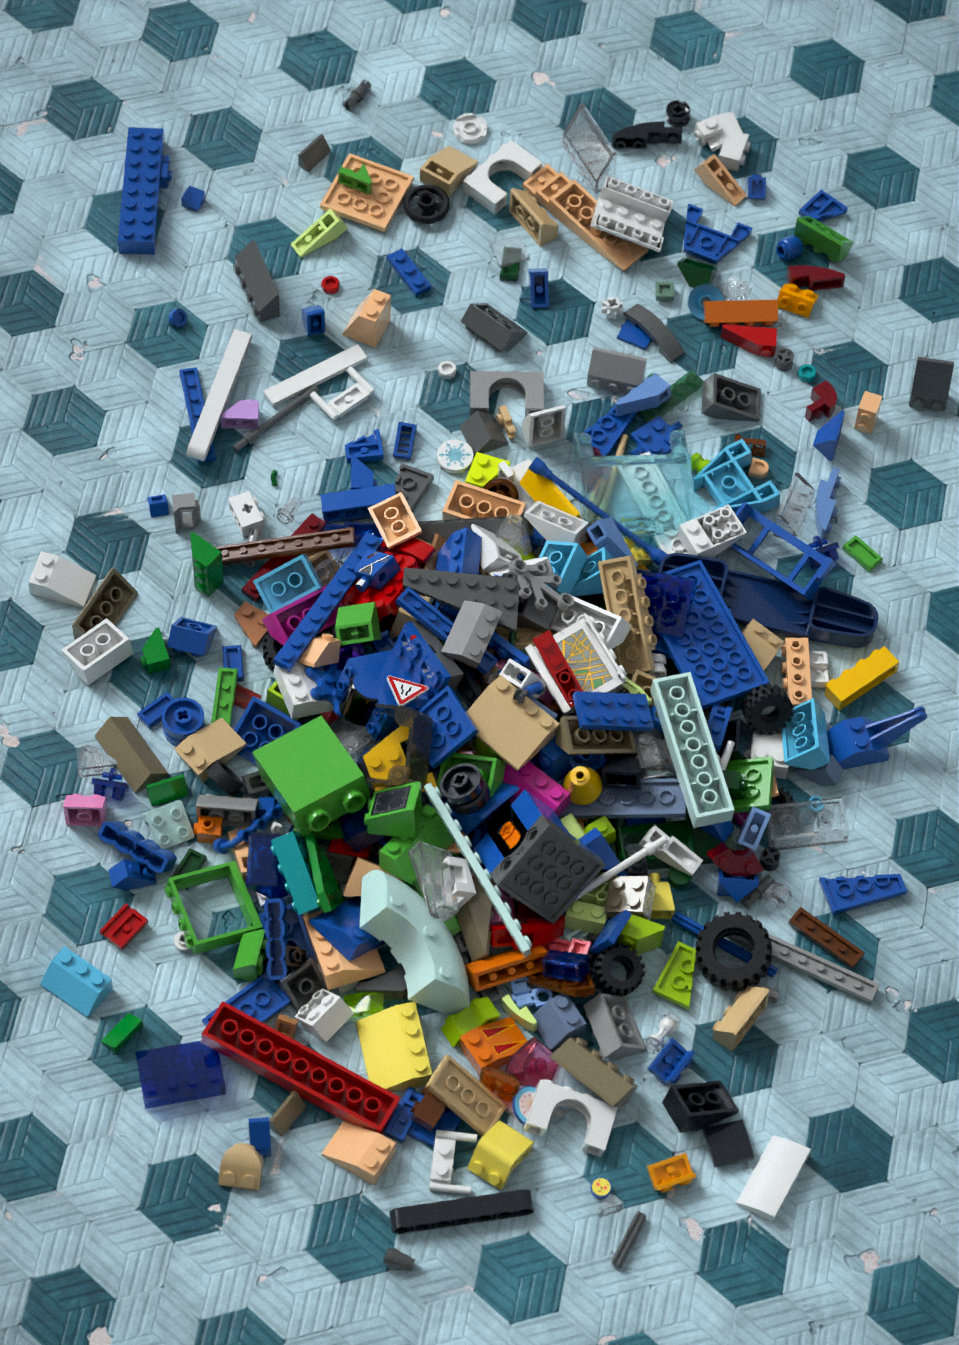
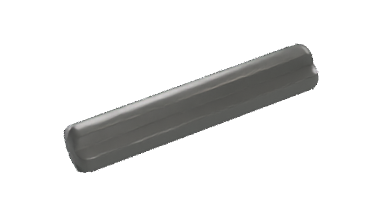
M636 1212L612 1259L611 1264L617 1268L622 1267L646 1220L644 1213Z

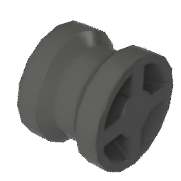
M787 348L778 350L775 359L776 368L780 371L790 370L793 366L794 353Z

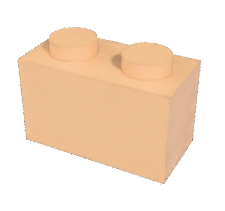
M867 391L864 392L858 407L854 429L872 434L879 416L883 396Z

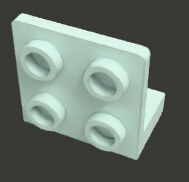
M181 800L142 814L143 820L148 823L154 842L161 849H167L195 837Z

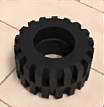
M618 944L616 946L611 945L594 958L595 961L592 962L591 966L593 969L590 970L591 975H594L592 978L593 983H597L596 989L599 990L601 988L603 990L602 994L621 997L637 989L643 982L642 977L645 976V971H642L645 968V963H641L643 959L641 955L639 957L636 955L637 950L631 951V946L626 945L623 947V944ZM611 961H617L625 967L627 973L625 981L616 980L610 974L609 964Z

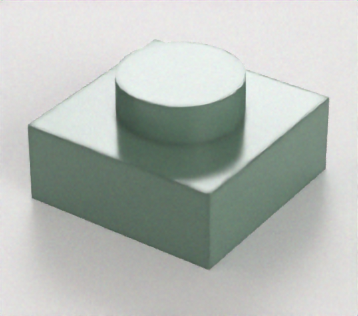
M655 282L656 301H674V282Z

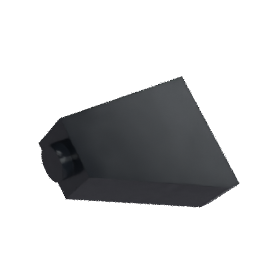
M636 754L611 755L602 768L603 788L642 789L641 770Z

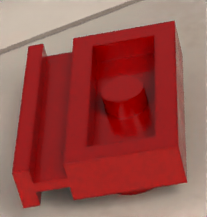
M126 903L102 927L100 935L106 937L109 942L122 951L148 924V919L135 909L130 908Z

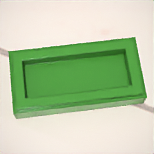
M856 535L843 545L842 549L868 572H871L882 563L883 558Z

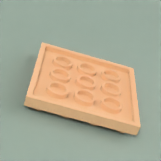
M349 153L342 167L358 173L364 163L372 181L371 195L338 183L337 174L320 204V209L324 211L331 209L341 217L386 232L410 189L414 176Z

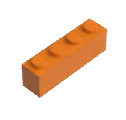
M778 300L704 301V323H709V327H719V323H727V325L745 323V326H755V322H763V326L773 325V322H778Z
M539 945L530 947L531 954L525 958L521 951L517 949L465 964L468 983L477 992L550 969L548 952Z

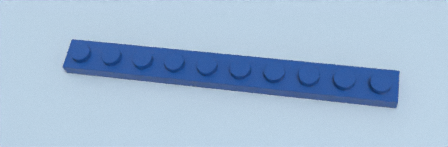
M366 532L273 659L274 665L288 672L293 669L311 641L317 636L357 581L354 569L367 549L378 552L383 545V539Z

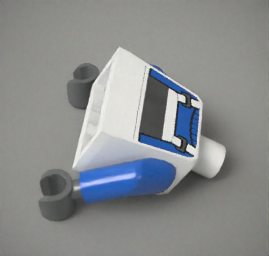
M509 659L504 668L498 670L497 673L487 672L485 676V683L489 685L502 675L519 689H515L512 700L518 699L519 704L524 703L525 696H532L536 699L546 691V681L512 659Z

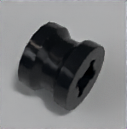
M774 847L763 849L760 864L764 870L774 871L778 868L780 852Z

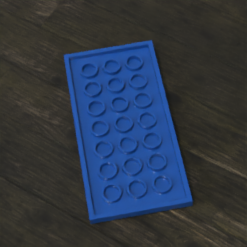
M701 560L646 578L647 585L644 590L645 595L650 600L648 612L653 617V626L679 673L691 672L702 709L750 693L753 688L758 690L759 685L763 684L766 687V684L770 683Z

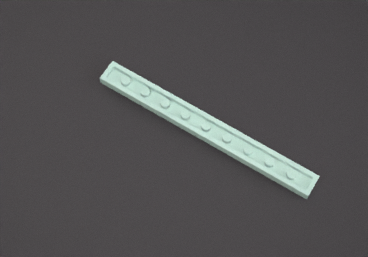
M431 782L424 786L427 797L462 855L467 859L468 865L525 958L531 954L530 947L532 944L527 935L523 937L520 932L522 927L517 919H512L510 915L512 911L508 903H503L500 899L502 894L497 885L493 887L490 880L492 877L487 869L483 870L480 866L482 861L477 852L473 853L470 847L472 844L467 836H462L460 832L462 827L457 819L453 821L450 816L452 811L447 803L443 804L441 801L442 794L438 787L434 788Z

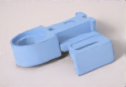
M527 976L509 981V986H511L513 992L511 999L518 1009H522L525 1006H535V1009H540L546 1002L538 1000L537 996L539 993H546L549 996L548 1000L553 997L551 990L542 987L532 990L528 988L526 984L528 982Z

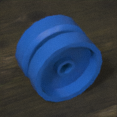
M177 698L165 706L162 712V725L166 740L177 747L188 736L205 727L204 711L198 702L190 698Z

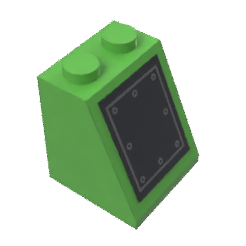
M413 782L374 791L373 798L369 799L368 802L369 813H365L364 825H367L368 834L415 838L422 813L421 782Z

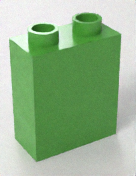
M322 716L252 752L260 777L302 837L312 831L318 832L325 829L331 821L346 813L359 811L371 799L364 774Z

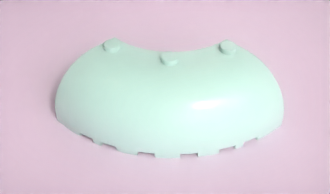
M372 870L364 875L361 888L360 929L370 933L380 941L384 940L391 947L390 952L398 964L402 963L406 972L404 977L407 985L408 1000L447 1015L457 1014L466 1007H469L470 991L464 961L452 934L437 912L416 891L397 878L381 870Z

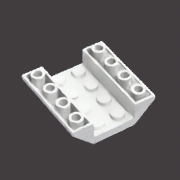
M607 176L598 197L590 226L660 252L664 239L662 233L665 222L670 214L673 200Z

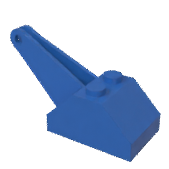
M917 707L880 721H874L863 716L843 720L827 730L829 755L834 756L843 770L888 761L890 755L887 746L926 720V710L924 707Z

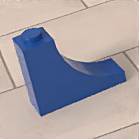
M596 827L578 839L599 854L606 864L602 869L608 871L620 863L604 836ZM623 870L617 876H628V874Z

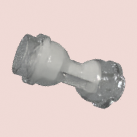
M672 1012L664 1014L659 1023V1032L649 1035L643 1041L645 1050L650 1054H659L664 1046V1037L673 1034L680 1028L681 1019Z

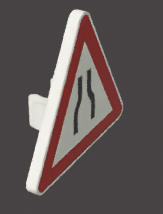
M387 676V682L399 707L405 706L426 693L429 689L428 686Z

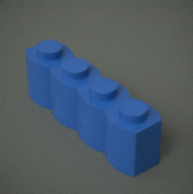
M117 820L103 822L97 834L102 841L114 844L119 851L130 854L133 859L140 863H146L151 870L157 873L172 871L178 859L173 852L161 849L156 842L145 839L142 834L135 830H129L124 823Z
M284 898L266 899L264 914L267 918L265 934L268 938L266 954L269 959L267 975L270 980H281L290 974V968L285 966V945H289L286 939L288 924L285 919L287 903Z

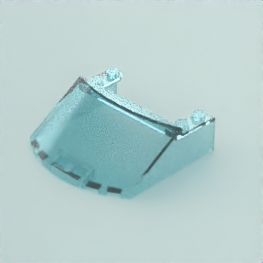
M675 430L670 433L669 442L672 454L594 456L590 435L587 433H574L571 457L578 493L582 494V496L598 506L601 511L603 510V512L607 513V515L638 537L662 535L668 530H678L680 524L694 519L691 454H688L684 430ZM579 502L582 520L589 522L588 527L602 519L588 509L587 506L585 507L583 503Z

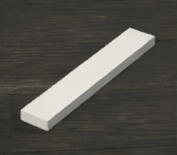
M357 344L264 390V395L272 407H275L309 390L314 385L317 386L347 371L349 367H355L367 361V356Z

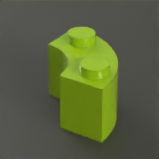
M488 997L475 998L470 1001L469 1007H466L457 1014L448 1016L441 1027V1031L452 1047L455 1048L459 1046L461 1035L478 1026L494 1022L501 1015Z

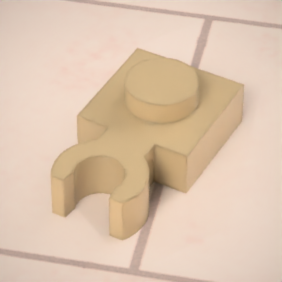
M506 405L499 406L498 415H496L498 424L502 425L509 440L516 438V428L512 424V418Z

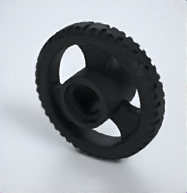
M430 184L418 185L412 188L404 198L406 214L410 219L421 224H433L441 221L448 214L450 208L449 197L445 191ZM434 194L439 196L442 199V201L436 202V197ZM414 196H418V207L411 209V199Z

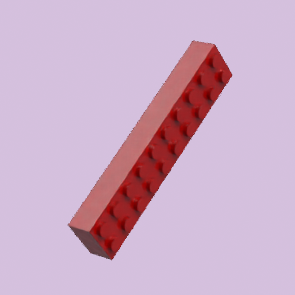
M223 1001L202 1032V1044L290 1092L297 1091L301 1098L347 1123L382 1135L400 1104L401 1097Z

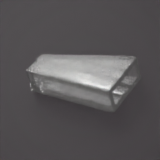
M419 841L408 851L410 861L430 916L447 922L459 912L457 896H452L453 885L456 883L454 866L443 863L447 856L453 857V854L450 851Z

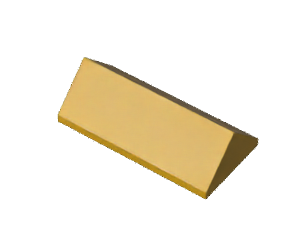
M530 469L526 471L519 484L535 502H543L581 519L579 511L550 479L537 475Z

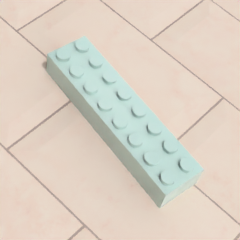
M691 672L653 679L650 689L693 828L731 821L734 813L733 803Z

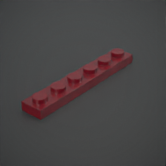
M311 513L291 536L322 532L327 527V522ZM301 554L270 558L244 585L242 593L258 602L261 596L253 581Z

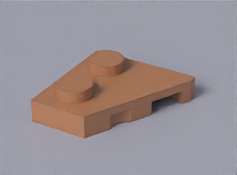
M244 601L234 614V619L252 642L253 648L256 649L268 634L262 619L269 614Z

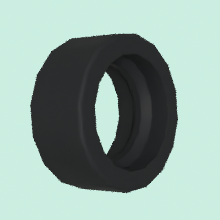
M218 760L207 770L209 777L230 796H234L244 785L232 770Z

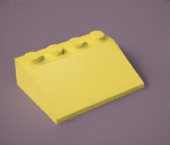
M415 1002L395 1005L356 1021L369 1081L390 1092L406 1090L409 1086L413 1088L426 1086L432 1076V1071Z

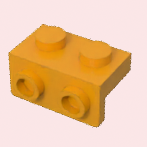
M785 283L780 289L777 298L778 308L809 318L819 295L814 294L811 290H803L794 284Z
M686 1153L646 1166L654 1190H661V1193L672 1190V1186L679 1183L680 1186L692 1183L691 1179L696 1177V1174L692 1172Z

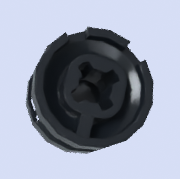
M674 100L667 105L666 121L669 125L683 127L689 123L690 106L686 102L682 103L679 100Z

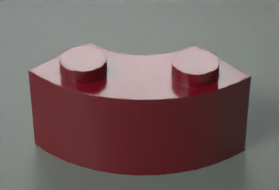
M722 842L706 852L717 867L734 876H751L764 871L750 848L733 850Z

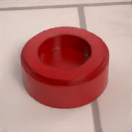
M327 276L322 280V290L325 293L335 294L338 292L340 283L336 277Z

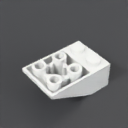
M728 504L680 524L678 538L688 554L714 558L744 537L747 532Z
M475 524L471 525L472 531L482 537L480 566L483 571L489 573L508 566L512 560L522 559L521 554L500 536Z

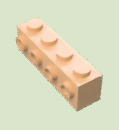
M785 638L784 645H781V657H784L781 670L782 673H785L782 687L786 690L793 707L812 699L808 638Z

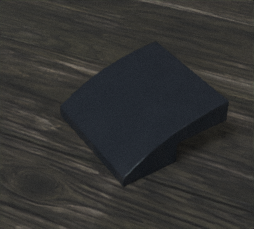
M743 1119L703 1128V1134L709 1147V1155L714 1167L754 1160L751 1143Z

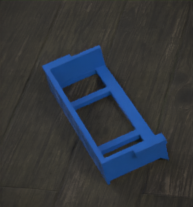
M744 501L735 513L741 524L743 525L748 517L764 526V529L748 551L736 543L729 547L810 601V598L825 577L837 564L828 556L825 557L751 508ZM770 531L805 553L788 578L753 555ZM811 557L820 563L821 566L803 589L793 581Z

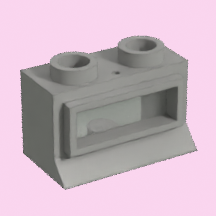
M195 494L172 495L175 532L180 528L197 527V521H201L199 500H195Z

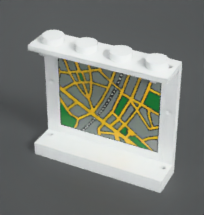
M583 613L584 618L553 635L583 692L608 693L626 682L625 675L627 673L622 665L618 666L615 662L617 657L614 651L607 649L605 645L607 641L602 632L598 634L595 627L597 624L593 617H588L586 613ZM530 644L525 647L526 654L530 657L540 677L547 682L546 687L563 715L569 716L576 712L575 706L570 708L536 646L533 647Z

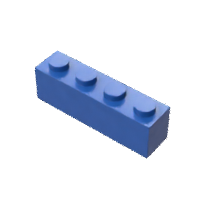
M395 483L321 494L324 521L331 523L371 517L368 508L397 494Z

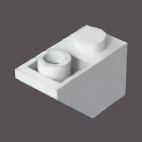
M743 134L723 143L719 160L726 169L738 172L740 165H744L746 159L744 154L749 152L751 142H748L749 134Z

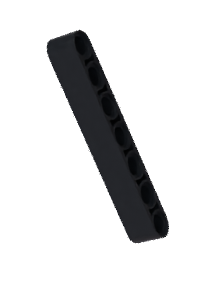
M522 1189L398 1207L390 1210L389 1215L392 1232L394 1234H404L526 1216L534 1212L531 1191Z

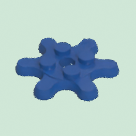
M335 663L324 665V671L311 666L305 669L306 675L317 684V687L310 690L311 696L318 701L323 699L329 701L333 705L336 715L344 718L348 712L347 707L353 708L358 713L365 711L366 703L363 700L357 698L346 701L336 687L342 671L337 669Z

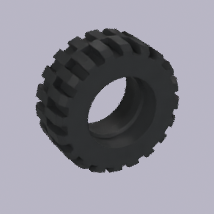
M725 912L724 916L719 917V915L713 917V921H708L704 925V929L700 930L698 934V941H696L697 965L699 970L702 971L704 978L710 980V984L716 987L718 985L721 987V990L725 991L732 989V992H738V989L741 988L745 990L747 986L758 984L760 979L766 976L767 970L771 966L772 942L769 938V933L766 928L762 927V923L759 920L755 921L753 916L749 914L744 916L741 912H735V914ZM729 935H739L749 940L753 948L750 962L740 968H727L721 965L716 959L715 948L722 938Z

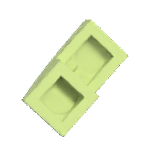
M509 994L502 998L501 1007L516 1023L532 1032L537 1030V1021L526 1006L519 1010Z

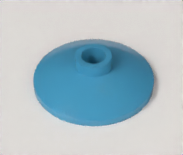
M698 285L688 296V308L693 316L704 320L702 300L724 301L722 293L713 285Z

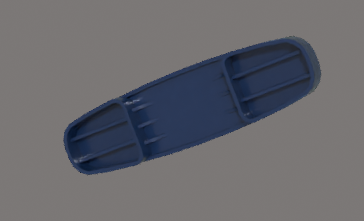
M672 553L665 556L660 563L658 574L701 560L727 607L732 609L731 614L739 624L748 625L754 619L774 633L854 648H861L870 644L878 624V612L871 603L828 587H819L809 601L780 581L729 570L728 564L720 559Z

